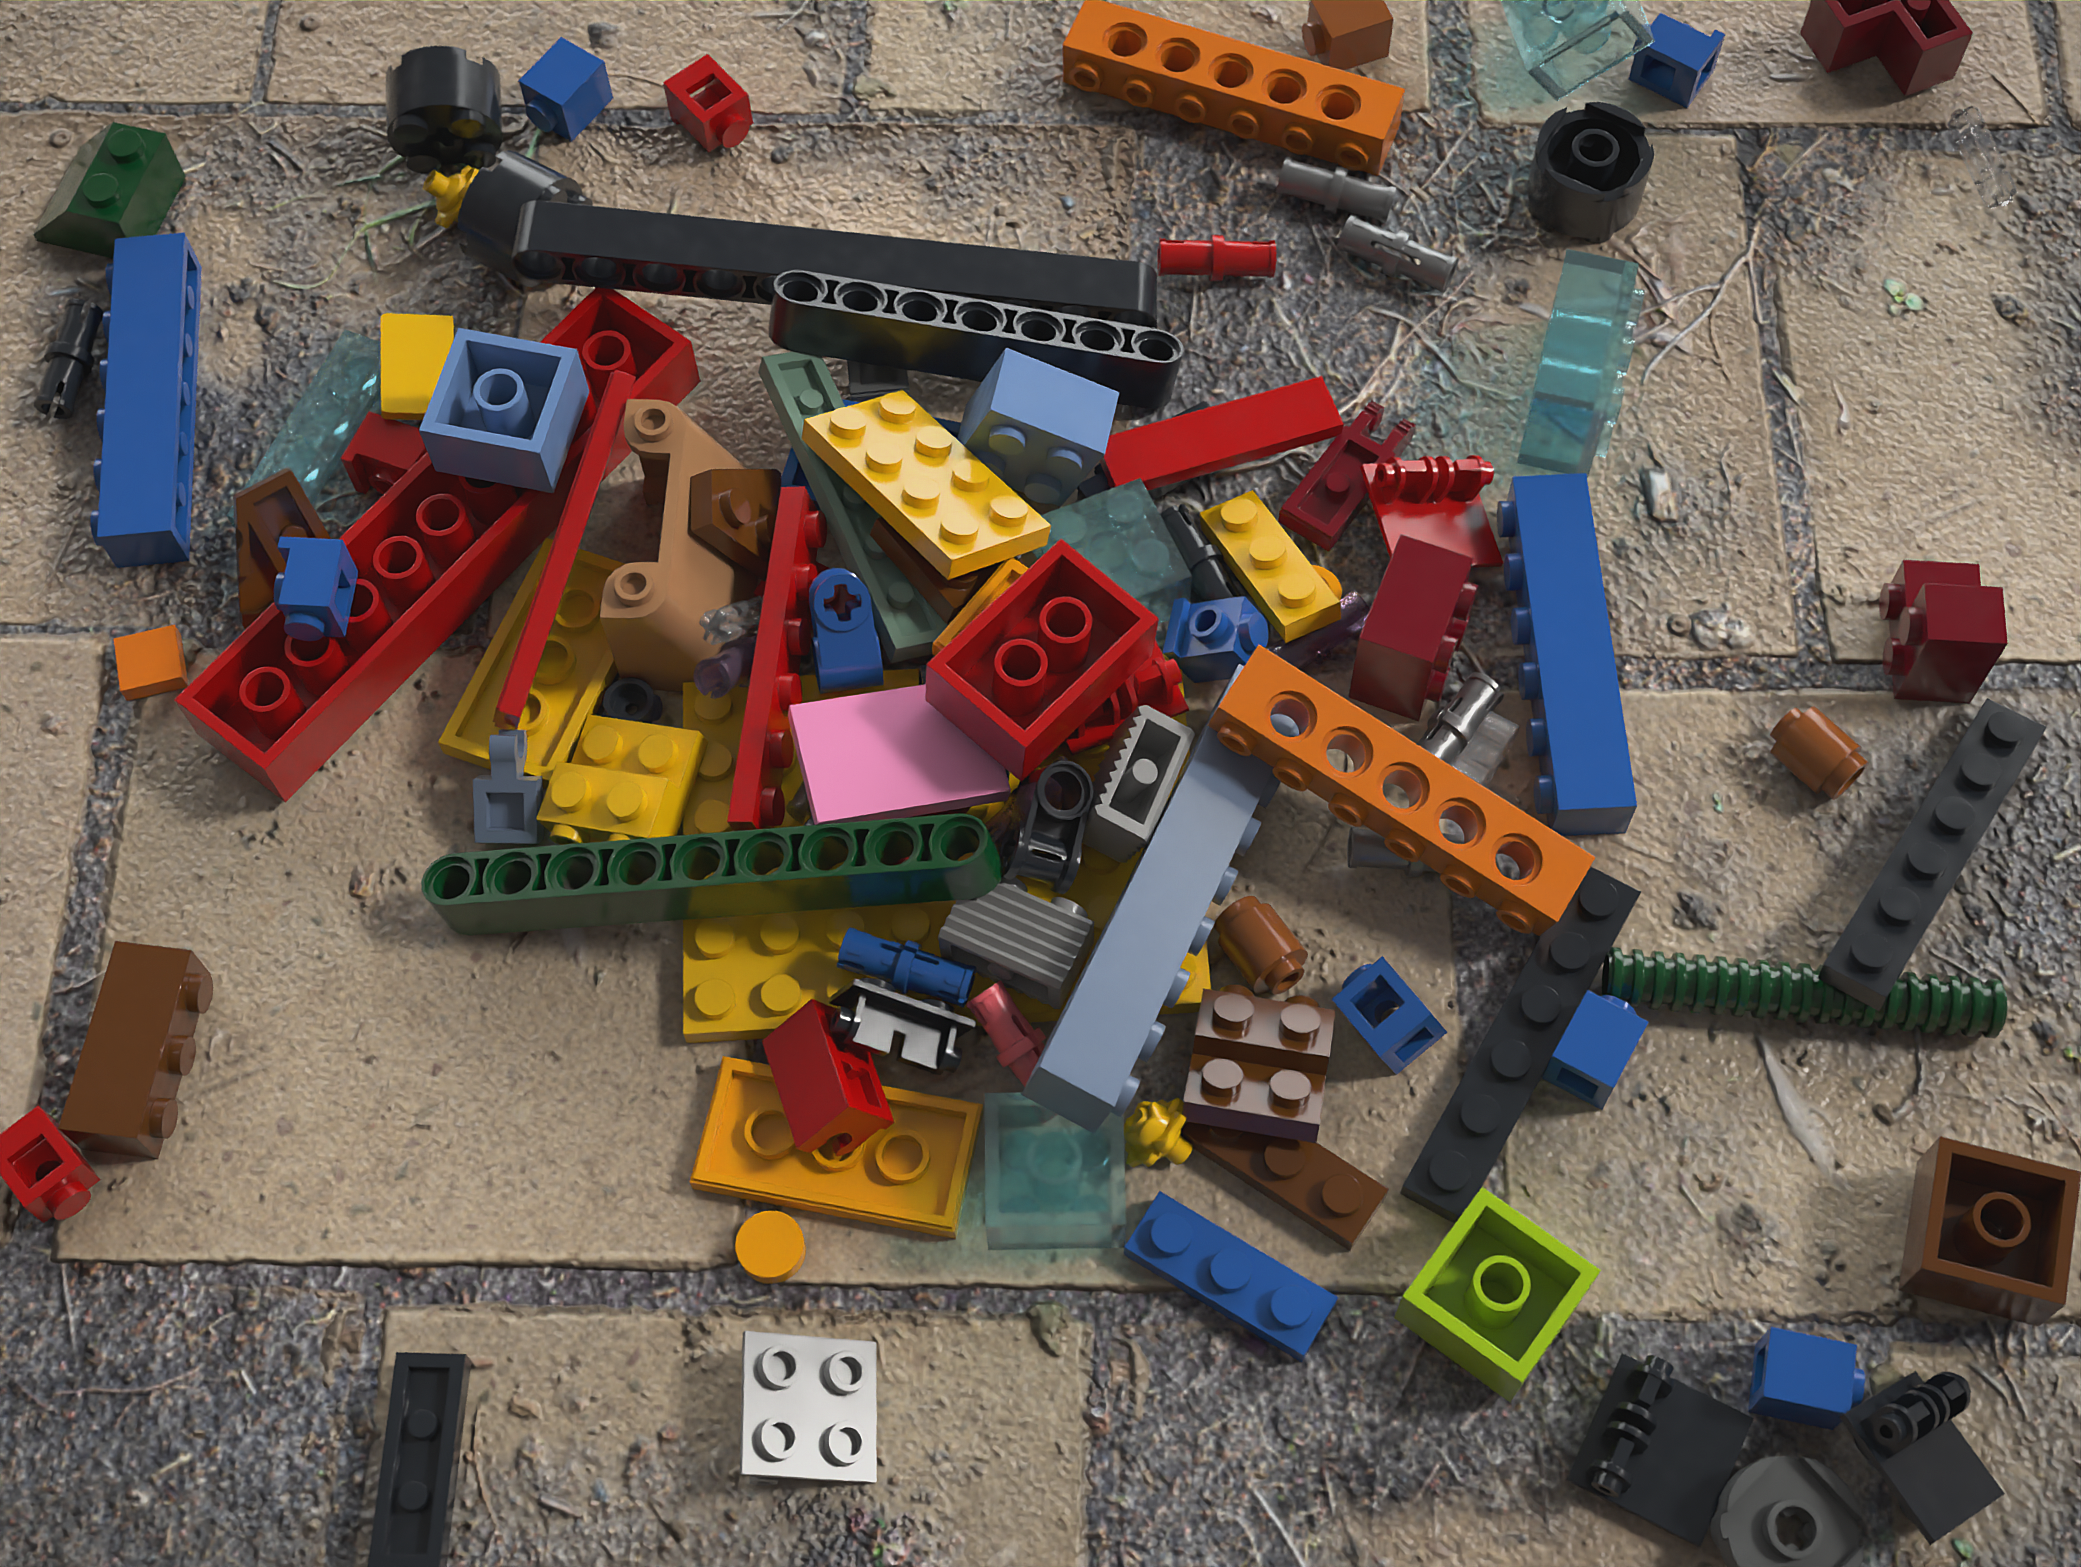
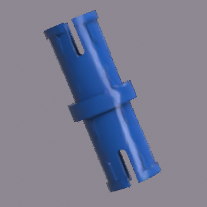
M852 927L847 930L844 936L837 962L838 969L883 980L892 984L895 992L906 995L908 990L942 999V1001L962 1008L965 1007L969 999L977 971V966L955 960L952 961L921 950L922 945L920 943L908 940L904 945L872 936V934Z

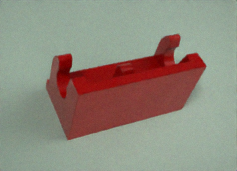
M811 999L764 1038L762 1043L796 1149L811 1153L826 1144L830 1137L844 1133L831 1144L835 1156H842L855 1150L879 1129L886 1130L895 1122L870 1052L841 1043L839 1041V1034L829 1030L830 1020L836 1008Z

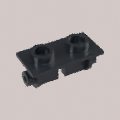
M875 978L853 979L829 997L828 1004L837 1006L831 1017L829 1030L839 1034V1041L841 1043L885 1056L890 1051L893 1035L901 1037L896 1061L938 1076L944 1071L954 1073L958 1069L962 1058V1048L954 1046V1042L976 1025L975 1020L955 1014V1009L945 1002L934 999L915 1000L895 993V988L891 984Z

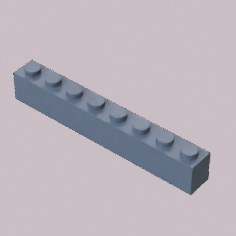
M1241 664L1237 666L1220 694L1163 808L1149 844H1145L1021 1094L1094 1134L1110 1112L1121 1118L1129 1106L1140 1083V1080L1130 1075L1137 1058L1147 1062L1158 1045L1166 1026L1156 1021L1157 1015L1162 1005L1172 1009L1180 997L1190 976V972L1181 968L1182 962L1187 952L1197 956L1206 942L1215 923L1214 920L1205 916L1211 902L1220 906L1226 898L1238 874V870L1228 866L1235 852L1241 856L1245 855L1261 825L1260 821L1251 816L1257 804L1264 808L1268 806L1281 783L1273 774L1272 766L1253 754L1243 756L1228 749L1217 738L1218 732L1207 726L1223 698L1242 671L1244 666ZM1283 714L1270 716L1272 726L1281 735L1287 737L1299 735L1297 724L1290 717Z

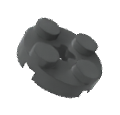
M1775 1456L1746 1465L1732 1476L1724 1487L1718 1501L1717 1512L1711 1519V1537L1716 1546L1720 1548L1721 1556L1727 1567H1860L1863 1561L1864 1545L1859 1546L1860 1532L1857 1521L1863 1520L1859 1503L1843 1479L1829 1467L1816 1460L1804 1457L1795 1459L1788 1456ZM1796 1514L1800 1518L1802 1525L1797 1533L1804 1542L1800 1549L1791 1543L1783 1545L1776 1535L1778 1529L1775 1525L1777 1515L1787 1518Z

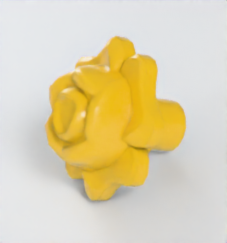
M467 165L460 173L453 174L448 178L436 170L429 173L423 184V190L436 197V208L438 209L435 219L436 224L447 229L454 221L458 222V215L465 193L479 170Z
M1175 1098L1169 1102L1163 1099L1158 1102H1140L1137 1104L1134 1114L1126 1118L1123 1125V1133L1126 1140L1125 1151L1128 1152L1126 1163L1129 1166L1136 1167L1144 1164L1150 1167L1163 1157L1175 1165H1180L1189 1157L1192 1151V1144L1181 1136V1128L1186 1120V1117L1182 1115L1183 1101L1181 1099Z

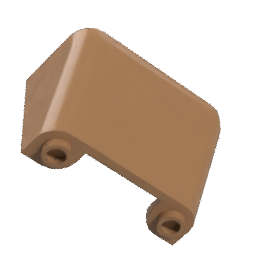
M627 399L624 434L631 450L639 455L644 473L643 495L646 504L658 505V502L664 505L658 562L625 564L612 572L607 578L603 589L600 620L620 678H638L649 684L653 690L683 691V683L744 679L750 667L756 607L753 592L758 586V577L691 531V476L710 469L747 468L672 403L661 400Z

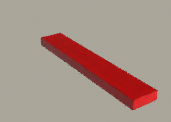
M616 369L614 373L611 372L495 709L493 718L495 727L518 729L626 410L627 399H630L636 376Z

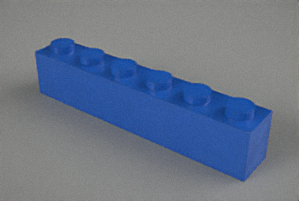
M185 232L115 239L114 261L106 265L105 272L108 291L111 295V310L104 311L103 330L108 343V359H102L100 362V379L106 394L105 408H100L97 411V429L103 444L102 458L95 459L93 467L96 488L100 494L99 509L93 510L90 516L91 533L95 544L104 547L117 568L189 561L202 267Z
M1586 473L1513 476L1507 500L1499 501L1497 505V530L1500 538L1508 537L1510 554H1506L1504 558V581L1507 591H1516L1518 605L1517 608L1512 609L1511 633L1514 645H1523L1525 662L1519 665V692L1522 700H1531L1533 718L1528 719L1526 724L1527 750L1530 757L1538 756L1541 776H1535L1534 779L1535 809L1537 814H1546L1548 827L1561 836L1626 833L1637 808L1587 475Z

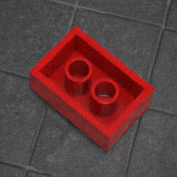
M1060 539L926 664L925 700L1022 782L1152 656L1159 618L1063 539Z

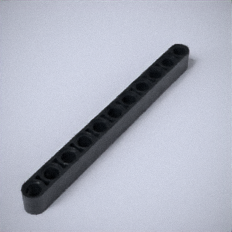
M552 201L524 203L518 208L511 265L518 275L537 282L771 305L773 285L776 277L783 272L803 270L1157 329V273L1151 266L1137 261Z

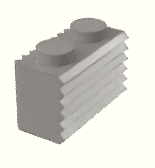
M1147 705L1137 707L1112 733L1114 738L1108 743L1109 749L1103 754L1105 759L1098 765L1100 770L1094 775L1095 781L1092 783L1093 799L1090 804L1082 838L1083 844L1121 863H1127L1128 859L1132 858V855L1135 856L1136 852H1140V849L1144 848L1145 844H1149L1195 736L1191 728Z
M1001 877V881L995 889L983 897L957 900L952 906L951 913L947 916L945 924L940 929L938 935L941 957L977 966L976 973L981 977L989 978L994 983L1001 980L1006 988H1013L1018 993L1026 994L1030 999H1037L1042 1004H1049L1054 1009H1061L1094 943V921L1087 919V912L1075 902L1062 897H1053L1051 902H1047L1027 893L1028 888L1016 877L1012 880Z

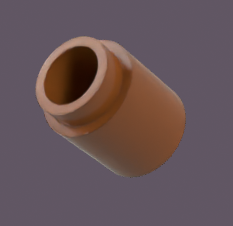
M1815 706L1809 708L1804 713L1797 707L1793 708L1776 724L1770 733V736L1776 741L1770 753L1816 794L1823 791L1832 800L1841 796L1869 765V762L1859 754L1862 747Z
M1246 896L1228 906L1216 919L1214 928L1220 935L1218 939L1219 946L1256 993L1261 994L1271 991L1274 995L1281 994L1292 988L1303 977L1305 970L1302 966L1307 960L1308 952L1270 904H1261L1255 896Z

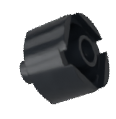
M426 46L410 50L401 55V65L394 70L391 65L386 71L387 139L392 149L406 159V166L409 170L415 173L429 174L433 170L438 171L441 165L464 163L466 166L469 165L472 168L481 169L482 167L489 168L496 163L497 157L495 156L503 142L501 77L498 69L491 61L482 57L481 65L466 59V50L454 46Z
M1586 102L1585 108L1566 113L1568 107L1556 111L1542 125L1527 184L1528 211L1532 217L1543 221L1561 233L1583 238L1589 243L1600 244L1608 241L1613 233L1624 228L1636 216L1654 160L1653 144L1650 146L1644 136L1646 128L1635 115L1609 103Z
M502 151L495 157L503 161L492 171L482 167L473 178L465 193L458 215L457 229L466 233L467 245L460 243L459 245L461 251L467 257L525 286L533 287L544 282L528 280L518 275L511 265L518 208L524 203L531 201H552L593 206V202L590 198L583 195L580 185L574 179L516 151Z

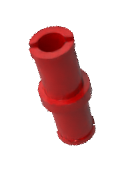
M1211 235L1210 240H1166L1165 238H1159L1158 276H1209L1210 282H1222L1223 276L1274 278L1277 260L1275 240L1225 241L1223 235Z

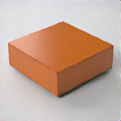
M175 624L113 638L120 692L127 701L188 686L182 636Z

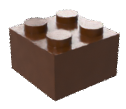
M1940 1136L1917 1161L1898 1291L2039 1327L2066 1305L2081 1171Z

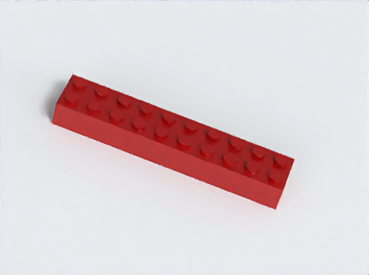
M594 288L540 341V343L577 349L590 391L554 493L435 471L427 452L339 538L344 541L358 570L345 638L322 637L316 641H303L293 638L285 633L284 624L286 618L282 610H278L275 602H273L174 699L195 732L286 803L558 527L611 372L614 373L616 369L636 376L630 399L661 400L670 402L675 406L701 382L692 343L689 339L616 290ZM625 414L602 481L632 452L624 434Z

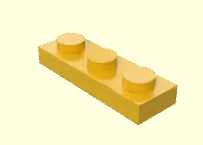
M1253 490L1199 513L1202 532L1211 544L1219 548L1224 556L1223 560L1285 643L1341 619V608L1338 598Z

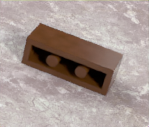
M115 941L58 1127L81 1150L158 1159L164 1139L170 1138L173 1134L178 1118V1105L175 1099L181 1078L189 1074L195 1060L196 1043L193 1036L199 1015L207 1012L213 996L211 973L192 950Z

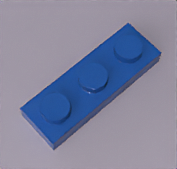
M1161 1191L1153 1200L1124 1247V1255L1300 1362L1304 1360L1338 1300V1297Z

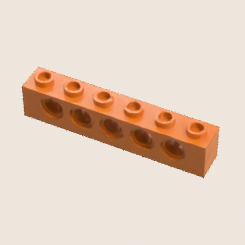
M1084 0L1062 45L1064 83L1074 85L1084 91H1094L1128 101L1138 107H1148L1175 115L1191 123H1201L1232 132L1241 138H1252L1279 146L1295 154H1305L1336 163L1349 170H1359L1379 176L1400 126L1405 88L1103 0Z
M1259 644L1207 725L1218 732L1217 738L1228 749L1243 756L1253 754L1273 767V774L1283 784L1297 791L1310 790L1329 803V810L1337 818L1355 827L1365 825L1385 838L1384 844L1392 853L1409 862H1418L1420 860L1441 874L1440 880L1450 890L1467 898H1474L1475 896L1497 909L1496 915L1505 925L1525 934L1533 932L1540 936L1555 925L1596 858ZM1283 714L1290 717L1297 724L1299 735L1295 737L1281 735L1272 726L1270 716ZM1339 749L1347 753L1353 761L1354 771L1345 773L1336 770L1329 763L1326 750ZM1383 784H1394L1402 788L1408 796L1409 808H1398L1390 804L1383 794ZM1439 819H1449L1456 822L1464 833V844H1455L1448 841L1440 831ZM1496 854L1507 855L1517 863L1520 871L1519 880H1512L1501 874L1496 865Z

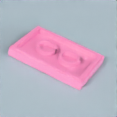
M926 684L789 706L788 719L814 825L906 818L1008 801L1011 789L1005 768L925 700Z

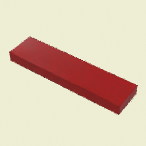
M1319 376L1109 435L1105 454L1099 461L1115 500L1334 438L1342 434L1344 423L1323 377Z

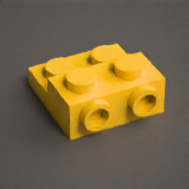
M588 715L571 763L556 762L536 820L551 832L549 838L558 845L677 836L708 741L699 731Z

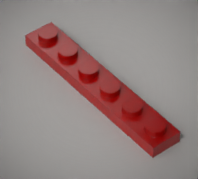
M805 486L781 487L727 819L733 831L775 828V826H781L785 816V798L781 785L784 768L791 766L794 756V743L790 732L788 712L790 705L802 703V683L798 674L801 656H806L809 653L811 644V632L807 620L809 588L814 578L818 576L815 566L817 550L825 546L827 539L825 515L823 511H817Z

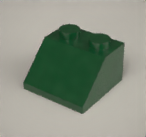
M112 122L79 148L33 234L38 242L114 259L115 239L157 235L186 178L166 133Z

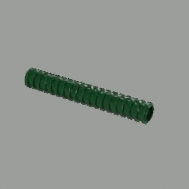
M1611 947L1609 953L1605 955L1606 958L1602 970V995L1617 997L1626 1001L1633 1008H1638L1640 1002H1646L1648 1008L1652 1010H1658L1661 1004H1667L1670 1011L1679 1012L1682 1006H1688L1691 1013L1700 1014L1703 1007L1709 1008L1710 1013L1713 1015H1722L1724 1009H1730L1731 1015L1735 1017H1742L1745 1011H1750L1753 1018L1763 1019L1766 1013H1771L1775 1020L1784 1021L1788 1015H1792L1796 1022H1806L1809 1016H1812L1815 1023L1827 1024L1830 1018H1834L1836 1024L1840 1026H1848L1851 1020H1855L1858 1027L1869 1028L1872 1022H1876L1880 1029L1889 1030L1893 1024H1897L1899 1030L1911 1031L1915 1025H1918L1920 1031L1924 1033H1932L1936 1027H1939L1941 1033L1946 1035H1953L1957 1029H1960L1964 1036L1974 1037L1978 1031H1981L1984 1037L1993 1039L2003 1030L2007 1017V994L2001 981L1998 979H1988L1982 985L1979 978L1967 977L1961 983L1957 976L1946 975L1942 981H1939L1936 974L1925 973L1921 979H1918L1913 972H1903L1880 1011L1819 980L1817 977L1823 965H1819L1816 971L1812 970L1810 964L1799 963L1796 969H1791L1789 962L1778 961L1775 967H1770L1767 960L1757 959L1754 965H1749L1746 958H1736L1733 964H1730L1724 956H1715L1712 962H1707L1705 955L1694 954L1691 960H1686L1684 953L1674 952L1671 958H1665L1662 951H1652L1650 957L1643 955V951L1640 949H1632L1629 955H1623L1621 948Z

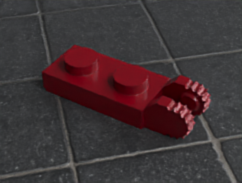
M1371 400L1350 427L1347 425L1343 427L1342 434L1336 436L1279 511L1278 523L1330 552L1370 499L1360 469L1361 465L1385 463L1389 457H1400L1409 445L1415 433L1416 425L1403 418L1392 429L1382 445L1376 443L1369 438L1379 427L1385 407Z

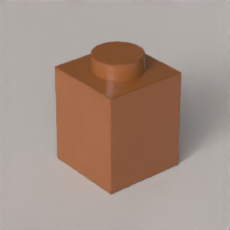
M1309 0L1307 23L1302 25V37L1310 56L1317 55L1322 65L1344 71L1389 56L1394 18L1384 0Z

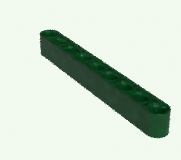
M947 814L452 853L442 856L430 864L421 880V890L427 901L452 930L462 935H482L975 899L983 897L995 889L1001 881L1003 866L991 836L979 818L970 814ZM975 852L974 855H972L968 859L957 861L963 855ZM909 857L902 864L893 866L900 859ZM841 862H844V863H843L841 866H839L838 868H836V869H834V870H830V868L833 867L834 865H836V864H838V863H841ZM779 867L773 873L766 875L772 869ZM714 873L713 875H711V876L708 877L707 879H704V878H705L706 876H708L709 874Z

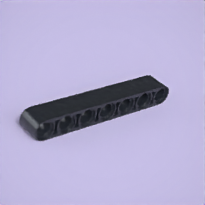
M803 270L783 272L776 277L773 285L768 328L769 338L773 343L789 351L978 382L984 380L1005 348H1008L1119 392L1117 404L1144 409L1161 408L1170 402L1184 351L1182 343L1176 336L1160 329Z

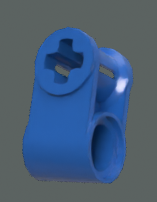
M831 568L822 571L814 578L809 588V605L814 638H812V650L819 693L824 694L883 685L881 651L877 632L874 628L871 597L868 588L854 573L844 568ZM842 584L849 594L855 595V600L845 602V612L841 614H836L830 604H824V599L834 596V586Z

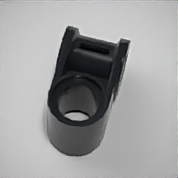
M1061 760L1033 770L1022 782L1020 781L1016 791L1009 827L999 851L1003 866V878L1012 880L1016 875L1048 883L1052 892L1062 895L1068 892L1080 865L1081 843L1090 804L1093 799V784L1089 774L1082 766L1072 761ZM1048 778L1056 780L1063 789L1064 803L1060 810L1052 807L1046 799L1044 792Z

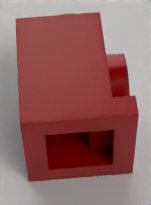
M709 54L701 57L663 82L670 119L677 126L681 124L708 152L721 144L726 148L737 146L747 136L749 126L754 124L748 93ZM702 87L705 88L704 90H702L701 92H699V93L696 94L695 96H693V97L690 96L691 94H693L694 92L698 91V90L701 89Z
M369 411L340 458L354 489L366 494L370 486H372L384 495L427 453L419 432L420 428L394 419H384L380 414Z
M38 1105L0 1133V1176L23 1207L41 1222L45 1223L53 1216L57 1220H63L80 1212L91 1199V1193L88 1189L101 1179L73 1142L58 1129L59 1123Z

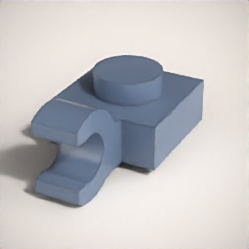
M501 729L499 730V735L492 734L489 738L491 775H479L473 779L475 843L538 844L544 839V826L536 820L543 801L542 776H524V766L527 757L526 730Z

